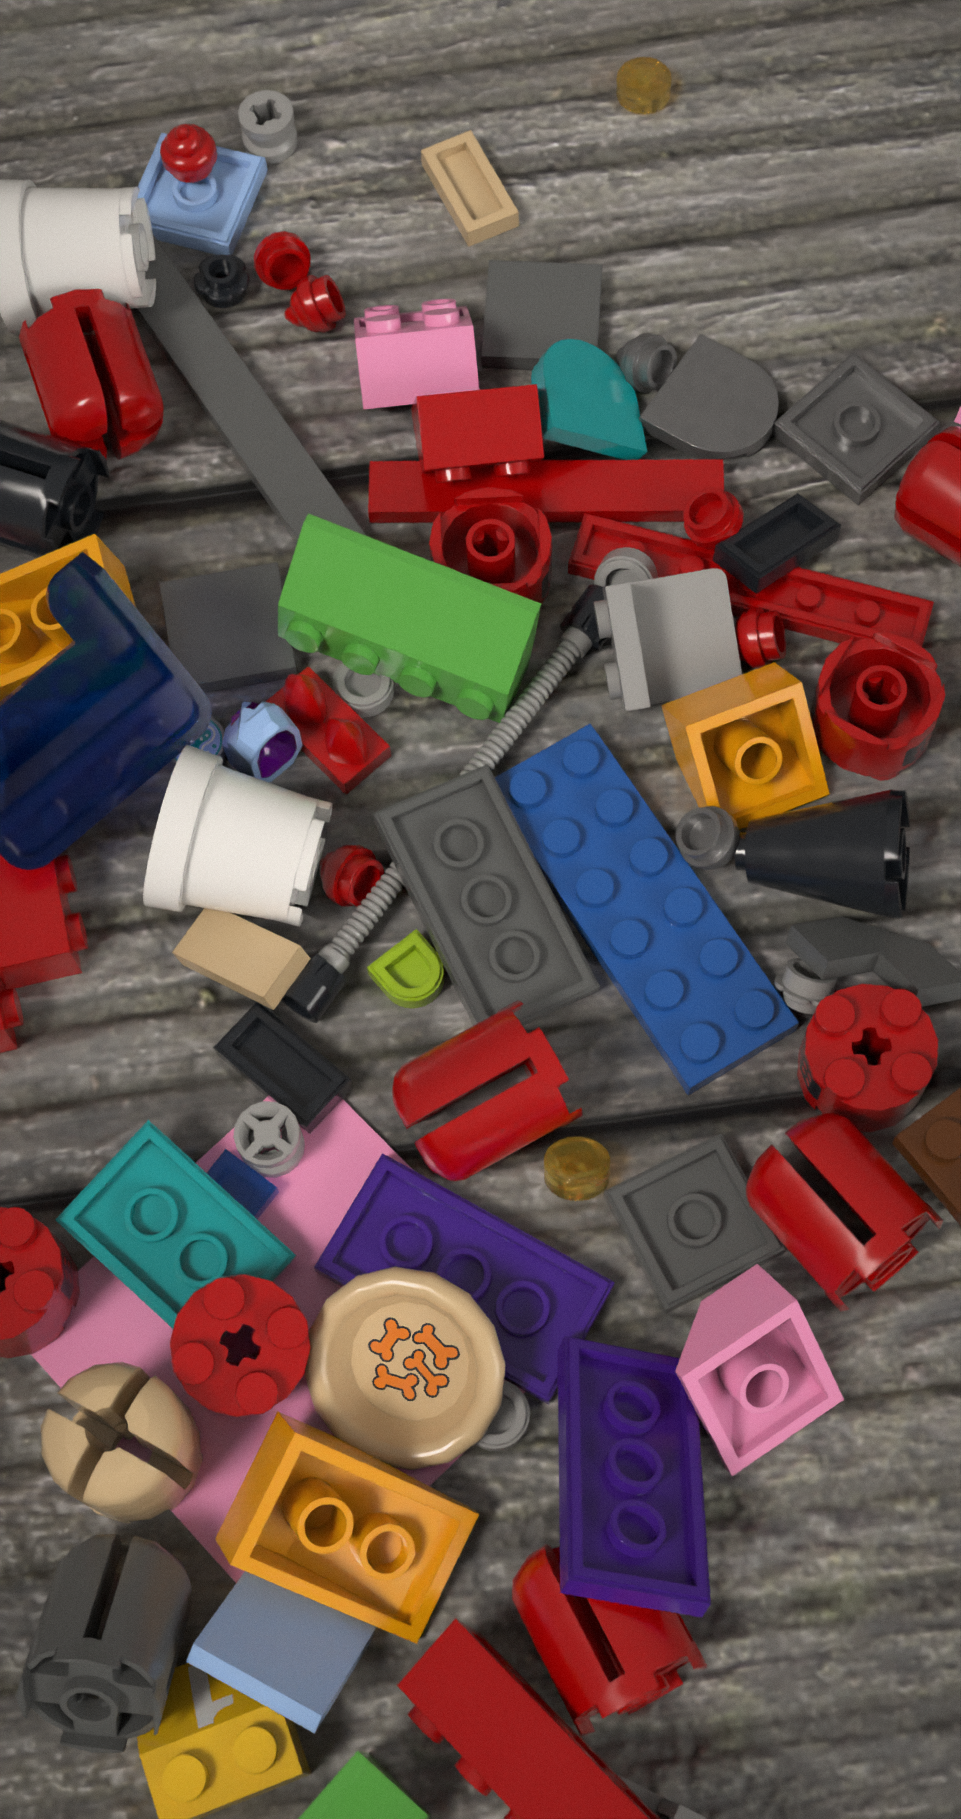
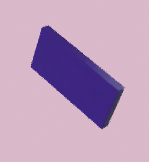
M383 1153L314 1266L317 1273L341 1287L358 1275L395 1266L438 1274L468 1292L495 1326L506 1364L504 1380L548 1405L558 1389V1348L564 1336L585 1340L615 1285V1282Z
M564 1336L558 1348L560 1593L696 1617H703L711 1605L699 1416L675 1372L680 1358Z

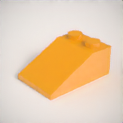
M96 534L0 574V704L95 690L152 667L125 566Z
M278 1411L215 1540L230 1565L417 1644L479 1513L345 1441Z

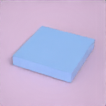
M161 133L138 185L140 191L137 197L145 198L153 235L158 241L215 255H233L268 171L266 158L216 146L217 159L211 173L199 182L185 183L177 180L166 170L162 163L160 154L161 143L167 134Z
M245 1571L193 1643L186 1662L315 1734L370 1644L377 1627Z

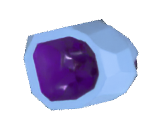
M244 701L241 708L232 716L231 723L225 728L222 741L228 762L238 772L266 782H272L294 763L303 745L299 729L284 710L274 703L271 704L264 701L260 704Z

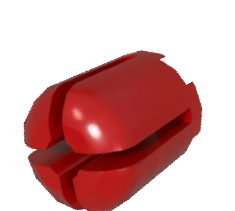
M76 289L50 298L53 308L39 316L29 329L24 320L19 334V340L51 436L98 450L107 460V449L102 435L107 433L117 460L135 455L156 439L163 423L164 404L129 304L126 302L125 308L121 303L105 299L101 289Z
M950 426L932 437L909 463L896 495L894 519L904 534L961 567V427Z
M519 1000L403 1064L394 1076L392 1087L393 1103L405 1128L408 1129L523 1066L528 1076L527 1079L415 1141V1146L426 1165L433 1172L450 1181L466 1180L558 1127H564L583 1116L582 1108L569 1114L565 1101L558 1089L560 1085L569 1081L568 1076L540 1027L527 1033L514 1014L523 1005Z
M825 1113L800 1120L787 1130L785 1134L804 1158L870 1230L874 1237L863 1245L772 1144L757 1158L746 1186V1197L753 1211L825 1291L824 1294L841 1312L849 1308L840 1298L849 1294L864 1282L875 1292L919 1253L910 1241L923 1229L927 1222L931 1220L940 1229L944 1220L927 1202H924L848 1118L836 1113Z
M545 1544L531 1553L513 1578L512 1600L581 1737L595 1732L589 1719L590 1717L599 1713L601 1718L604 1719L614 1712H617L618 1715L627 1712L630 1715L683 1685L684 1683L677 1670L689 1662L694 1670L707 1668V1664L680 1614L560 1593V1546L552 1549L550 1545Z

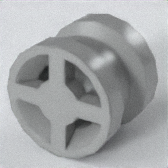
M273 90L256 91L247 96L240 104L238 110L245 152L265 157L266 164L279 163L289 158L296 150L298 143L296 128L293 124L294 112L290 100L280 92Z
M262 1101L244 1110L235 1123L233 1138L236 1148L243 1162L252 1172L262 1177L277 1178L288 1174L298 1166L304 1155L305 1140L296 1116L288 1107L278 1102ZM275 1147L279 1150L264 1151L260 1154L263 1148Z

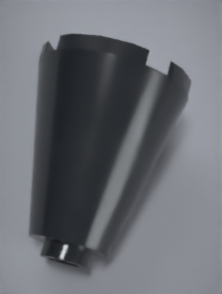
M891 789L752 819L748 823L747 831L740 832L739 845L734 854L736 870H746L747 881L751 884L883 917L902 918V910L906 909L910 864V847H906L905 828H900L910 827L906 790Z

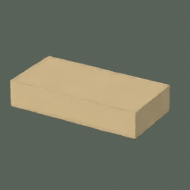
M471 130L421 150L422 166L468 247L519 226V212Z
M207 908L203 909L172 952L182 965L272 1010L277 1007L311 959L301 945L233 913Z

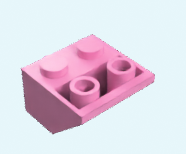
M435 299L421 303L422 311L399 313L397 305H381L366 308L364 310L365 317L354 318L363 410L413 404L416 396L480 390L474 328L467 306L456 307L455 299Z

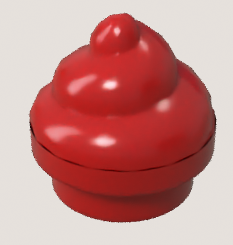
M180 124L171 129L161 143L160 154L164 167L177 180L185 183H195L205 179L211 173L217 159V148L213 137L204 128L195 124Z
M287 231L274 232L265 237L257 246L254 254V267L259 278L266 285L279 290H290L297 287L299 280L307 277L311 263L310 252L303 239L295 233Z
M327 274L319 278L309 275L299 280L296 291L290 297V306L284 312L285 319L293 325L305 327L311 332L322 333L335 329L336 322L344 319L346 316L342 295L334 280Z
M718 488L702 489L695 493L685 505L683 512L684 529L688 537L698 547L715 549L716 544L740 531L744 517L742 506L736 497L727 491H722Z
M762 607L750 608L747 612H743L737 619L736 626H734L740 661L747 662L751 667L758 669L771 664L773 660L784 659L786 655V636L779 612L777 610L765 612Z
M343 845L335 851L329 852L319 863L320 878L327 898L342 907L353 905L358 907L361 905L362 900L366 899V895L371 893V888L376 886V882L381 880L380 877L384 874L383 866L376 860L374 853L361 845Z

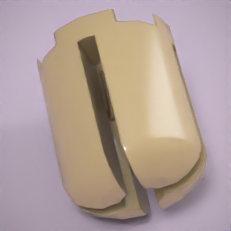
M125 1362L96 1364L69 1378L57 1392L79 1412L71 1421L47 1409L41 1425V1449L43 1460L53 1481L66 1493L90 1507L98 1515L126 1524L130 1523L129 1521L151 1519L168 1509L176 1508L194 1487L203 1461L200 1447V1431L191 1415L190 1409L156 1375L150 1378L141 1367ZM135 1436L137 1442L144 1448H149L152 1451L150 1460L146 1463L119 1447L116 1448L122 1438L131 1440Z

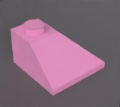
M758 1264L701 1301L675 1372L725 1469L731 1476H734L842 1402L844 1398L797 1299Z

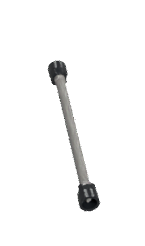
M589 585L572 606L571 611L560 624V628L564 633L559 638V647L554 650V653L546 660L541 670L537 672V676H534L532 682L523 690L519 699L510 707V711L506 712L505 717L501 719V723L496 725V729L492 731V734L483 742V746L474 754V758L460 772V776L486 764L493 771L495 765L504 757V753L508 752L509 747L513 745V741L518 739L522 730L527 727L531 718L540 710V706L553 693L558 683L562 681V677L566 676L567 671L571 669L576 660L583 658L590 649H600L609 638H599L594 610V602L604 600L602 586ZM393 862L390 864V868L385 870V874L381 875V880L376 882V886L371 888V893H368L366 899H363L361 905L356 908L357 912H353L352 918H349L347 924L342 926V930L338 931V937L332 939L333 943L324 945L318 954L313 956L308 954L311 959L281 1001L302 1018L312 1023H317L347 982V978L342 973L349 966V955L354 954V949H357L359 943L364 941V937L369 934V930L374 928L373 924L379 921L378 918L383 916V911L388 909V905L393 903L392 899H395L398 896L397 893L401 892L402 887L405 886Z

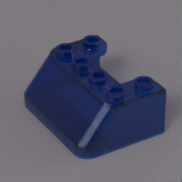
M81 552L53 576L46 592V601L50 613L73 641L0 701V854L11 865L25 870L41 868L54 860L179 755L186 745H191L206 731L211 720V704L206 693L106 570L84 552Z

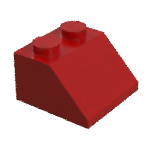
M537 384L416 396L411 406L421 474L435 473L436 483L471 480V469L494 467L495 477L530 474V463L539 462L544 458Z

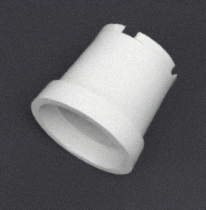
M0 179V314L6 327L13 335L20 334L24 320L29 329L39 316L51 310L53 307L50 298L76 289H101L105 299L121 303L125 308L126 302L129 304L130 309L152 307L156 295V279H145V271L148 270L149 261H156L155 246L148 207L145 198H137L140 191L138 187L39 188L31 180Z
M186 745L174 767L156 824L145 875L144 905L182 912L186 905L276 920L300 927L303 921L302 909L294 906L295 904L308 906L326 840L320 837L324 823L330 822L332 803L308 797L224 767L222 757Z

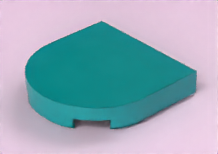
M564 339L551 345L542 354L538 363L532 369L531 384H537L542 438L623 460H639L647 453L642 422L639 420L640 411L633 387L626 381L619 365L601 349L585 341Z

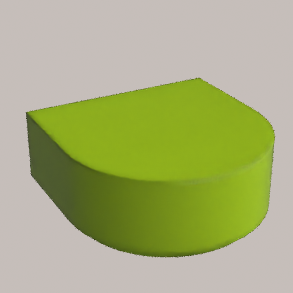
M417 929L367 966L368 975L393 1003L404 1008L414 1009L430 1004L439 996L444 985L443 963L438 953Z

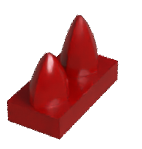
M309 666L299 674H289L284 686L265 701L271 704L274 703L284 710L300 731L303 744L300 750L346 795L391 757L390 745Z

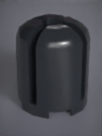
M0 419V546L38 558L90 535H97L104 517V512L94 509L98 493L99 475L109 478L107 460L98 450Z

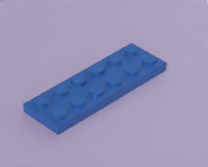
M591 723L495 777L552 893L688 1096L797 1030L799 1022L690 865L682 857L674 842Z

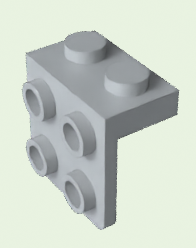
M711 568L644 581L605 586L602 588L604 600L594 602L599 638L611 637L615 661L604 663L610 700L621 699L624 711L649 708L652 704L673 701L742 675L727 578L720 569Z

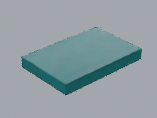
M149 1120L55 1219L172 1329L180 1309L192 1293L218 1277L236 1274H247L274 1282L296 1257L286 1245ZM225 1331L223 1333L221 1339L228 1333V1331Z

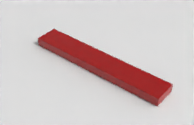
M723 459L541 460L530 463V474L495 477L494 467L471 469V480L449 483H436L435 473L421 474L419 461H370L368 515L369 523H433L439 513L442 517L446 510L454 506V499L464 492L494 487L513 490L523 495V502L532 506L537 513L539 508L546 516L547 522H582L584 513L619 522H684L683 512L685 505L695 493L705 488H718L724 491Z
M584 513L568 561V574L594 580L595 573L603 558L610 551L622 547L635 548L649 556L656 566L658 578L717 568L726 575L733 616L739 617L743 612H747L750 608L762 607L765 612L777 610L782 618L784 629L836 643H841L853 637V642L860 639L873 638L874 632H890L910 638L922 647L934 601L800 567L793 569L756 594L713 561L715 549H704L698 547L690 539Z

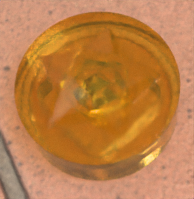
M637 57L627 61L620 67L616 78V96L619 103L626 110L636 114L657 112L669 101L671 73L664 63L651 57Z
M567 1137L553 1143L544 1155V1181L547 1188L556 1196L570 1201H584L600 1195L607 1188L610 1181V1156L608 1151L599 1142L586 1137Z

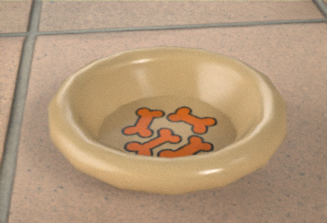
M395 1266L358 1275L326 1299L308 1332L310 1352L304 1375L316 1413L335 1437L392 1467L416 1470L451 1462L483 1438L501 1407L506 1364L495 1326L468 1292L436 1273Z

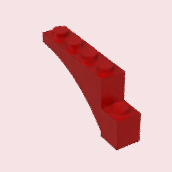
M28 724L3 729L8 769L6 811L0 839V1053L18 1049L14 1027L22 1026L24 1020L16 988L81 974L82 969L78 951L88 949V940L80 912L71 914L68 893L77 892L74 868L69 855L60 856L57 837L67 835L62 807L59 799L50 800L47 787L48 781L56 780L53 757L48 744H37Z

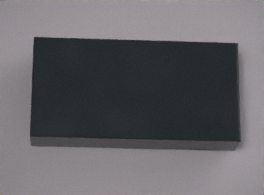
M797 493L740 529L737 534L716 544L713 561L757 594L838 541L842 525Z
M258 1002L213 1047L218 1056L268 1099L288 1107L296 1116L298 1124L309 1134L354 1087L347 1075Z

